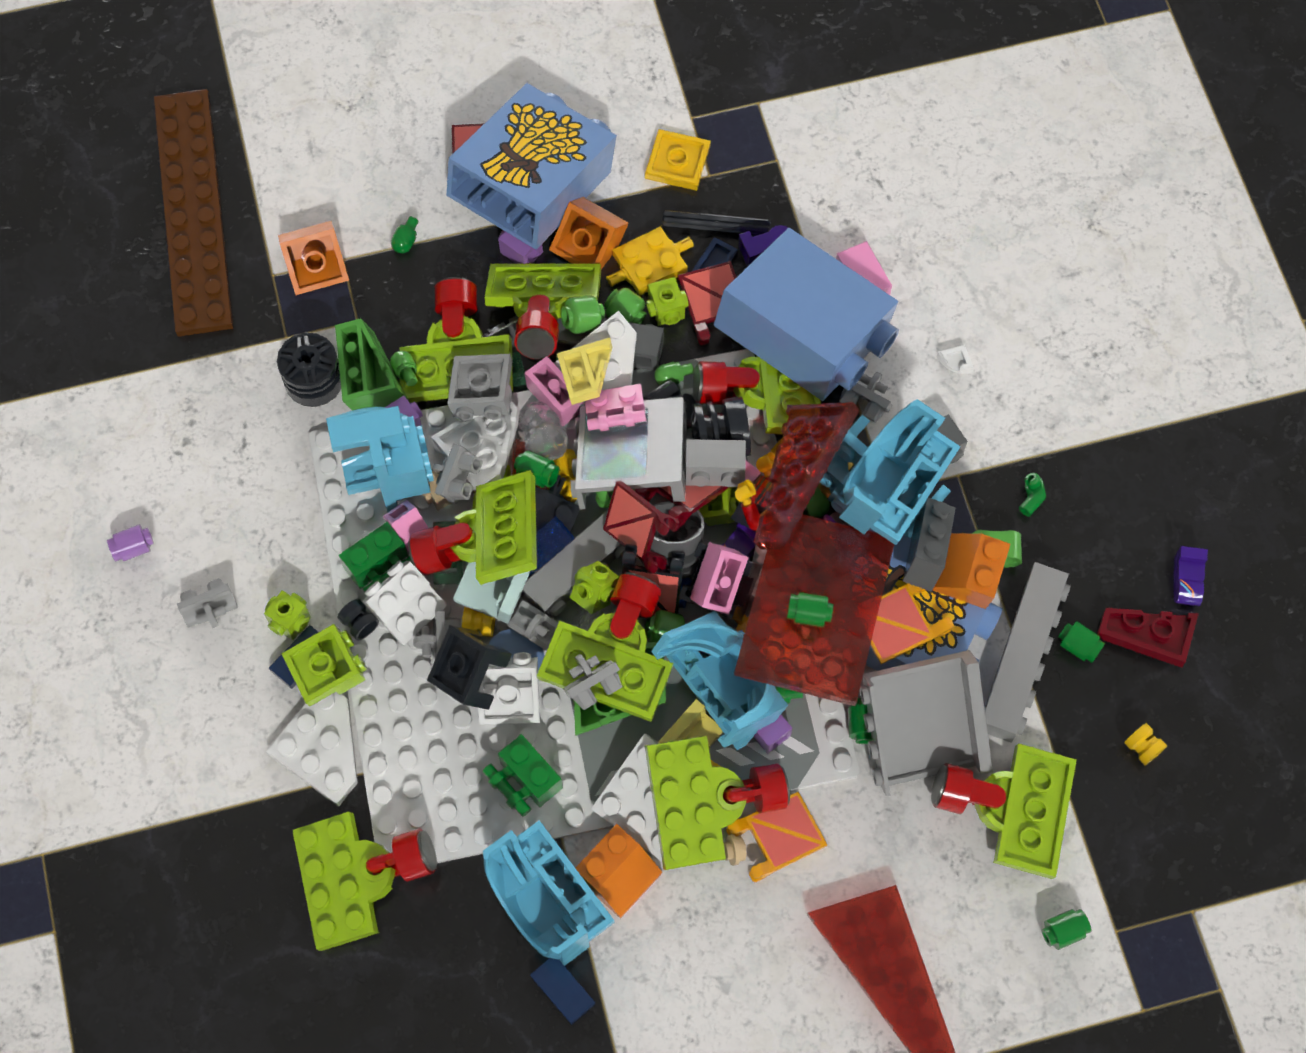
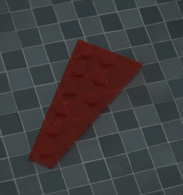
M854 402L787 405L786 414L789 417L787 423L782 425L781 432L784 437L783 441L777 446L769 478L772 486L771 490L766 491L764 498L767 502L766 510L760 514L754 543L759 549L783 550L787 544L789 537L801 519L806 506L814 495L816 488L859 412Z
M896 885L807 912L808 918L909 1053H956Z

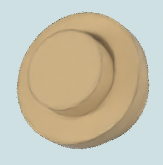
M727 835L725 842H723L725 860H729L732 866L738 865L740 861L746 860L745 842L741 836Z

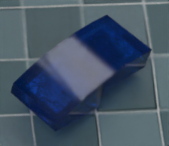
M557 516L536 532L537 569L530 571L528 578L575 539Z

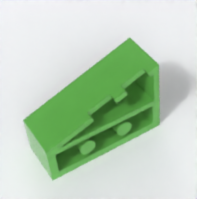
M361 318L335 325L342 401L351 410L368 407H386L402 396H405L408 400L374 331Z

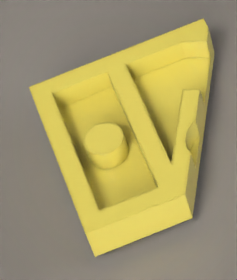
M610 338L557 353L572 405L600 397L613 348Z

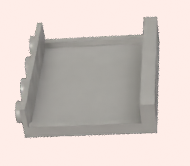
M970 650L862 674L864 686H860L859 691L863 705L867 704L868 713L864 714L863 717L866 730L871 732L872 741H868V749L871 759H875L876 768H872V775L875 785L881 786L886 796H890L889 786L934 776L937 774L940 766L945 763L963 768L976 766L980 774L993 772L979 662Z

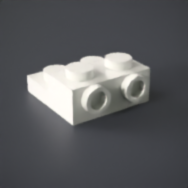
M399 561L387 571L389 577L381 584L377 581L365 591L367 597L362 601L403 646L435 617L436 611H442L447 606L444 600L429 585L430 583L410 561H405L404 563Z
M520 652L513 655L507 667L489 664L478 692L491 694L494 696L489 710L478 708L479 725L540 723L539 679H537L538 657L531 658V654Z

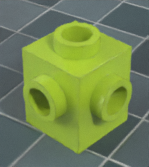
M675 277L648 284L649 300L646 301L650 317L655 316L658 326L663 324L673 325L681 319H685V307L689 306L685 291L679 290Z
M600 561L583 566L575 574V584L570 598L590 614H594L611 604L610 598L619 576Z
M282 590L277 597H272L265 607L264 615L269 623L267 625L268 628L277 635L282 636L284 634L294 641L297 635L307 627L311 618L306 607L307 602L296 593H292L290 596Z

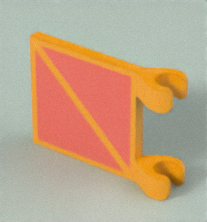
M907 583L852 611L881 665L952 631L954 624L949 617L929 626L913 597L926 591L925 589Z
M799 792L790 795V803L786 809L766 813H758L756 811L746 817L737 819L726 828V833L728 835L734 834L735 837L750 830L766 861L750 869L749 876L753 882H758L770 874L827 847L824 837Z

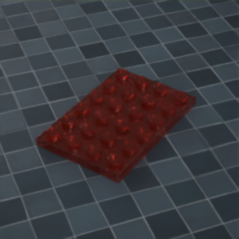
M778 508L734 675L856 706L894 544L876 532L867 531L863 534L851 526ZM799 592L827 596L828 603L834 604L831 622L825 621L824 627L794 623L793 619H787L790 595H798Z

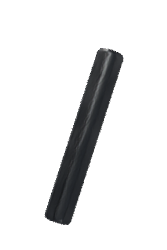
M665 210L662 219L663 225L669 227L732 233L750 231L753 235L770 232L771 222L768 219Z

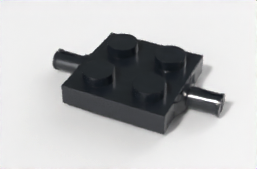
M560 475L549 490L540 489L535 486L537 555H544L551 559L565 548L580 510L579 505L567 501L560 495L566 478Z

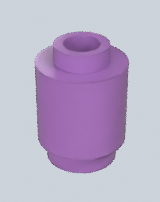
M140 524L115 533L113 538L107 540L109 550L115 562L121 559L127 561L151 551L150 545L154 544L149 529H142Z

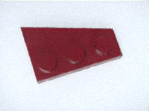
M1106 608L1102 615L1097 635L1100 636L1101 640L1182 668L1186 663L1199 613H1188L1185 616L1172 615V612L1161 611L1160 614L1144 613L1142 610Z

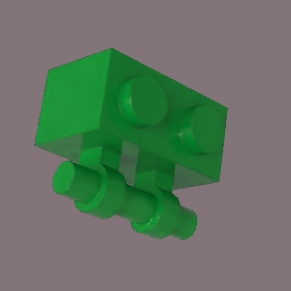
M388 522L339 554L343 568L364 593L375 582L379 581L381 584L389 577L386 571L397 562L401 561L404 563L405 561H410L413 564L411 557H408L404 542Z
M522 734L498 753L500 764L504 767L502 770L498 771L490 763L482 771L488 777L490 786L494 790L498 789L507 799L506 804L512 810L516 809L522 817L531 811V807L525 802L529 797L540 808L563 789L561 777ZM513 777L522 789L516 792L508 783V780Z

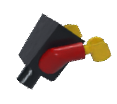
M769 452L756 461V468L764 473V476L760 474L754 483L748 479L737 485L735 497L740 503L730 519L757 533L763 527L777 534L782 529L796 538L805 523L791 515L797 502L780 489L776 473H772L771 470L778 466V459L775 453Z

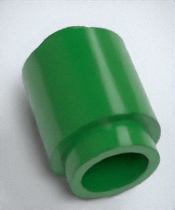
M530 450L519 454L514 463L516 474L531 470L535 476V485L541 488L545 486L552 487L559 476L560 468L555 465L553 460Z
M799 592L798 595L791 594L787 619H793L794 623L824 627L825 621L831 622L834 604L828 603L827 596Z
M1077 621L1074 625L1067 623L1058 637L1063 640L1060 644L1061 647L1082 661L1086 659L1093 663L1105 645L1104 642L1099 640V635Z
M861 698L852 699L850 707H848L849 738L854 739L857 744H868V741H872L871 732H867L863 715L867 714L868 710L867 704L863 705Z
M1070 909L1045 920V928L1042 929V935L1049 947L1054 946L1057 950L1085 939L1086 934L1092 932L1090 922L1082 909L1076 911Z

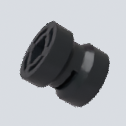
M358 598L346 604L337 616L343 625L350 628L351 635L358 641L369 636L379 625V620L376 616L368 613L366 605Z

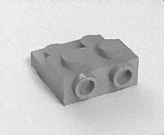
M510 354L454 356L447 403L453 417H457L462 421H469L473 419V416L484 415L488 419L497 420L501 415L509 414L512 395L510 387L512 358Z

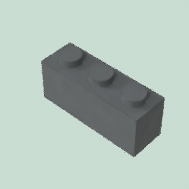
M931 498L926 499L914 523L903 582L932 592L945 568L955 507Z

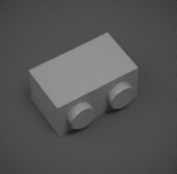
M686 439V486L735 487L745 481L746 440Z

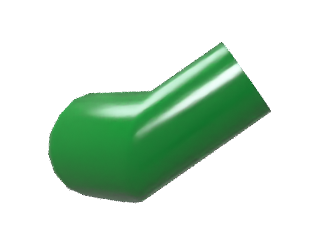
M1029 473L1024 480L1027 499L1019 506V510L1027 517H1030L1046 499L1044 482L1037 473Z

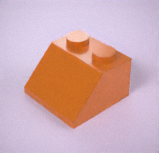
M584 197L575 199L568 203L549 250L572 264H601L602 270L613 255L612 250L619 247L629 223Z
M332 221L278 235L295 295L349 281Z
M951 533L945 568L933 591L986 609L995 598L1010 543L984 534Z
M618 824L575 867L597 898L620 919L662 874L660 868L641 845Z

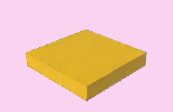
M658 129L645 171V179L697 191L711 141Z

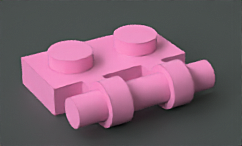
M641 384L601 390L600 397L585 401L588 431L600 429V432L609 431V427L621 425L632 427L635 426V423L646 421Z

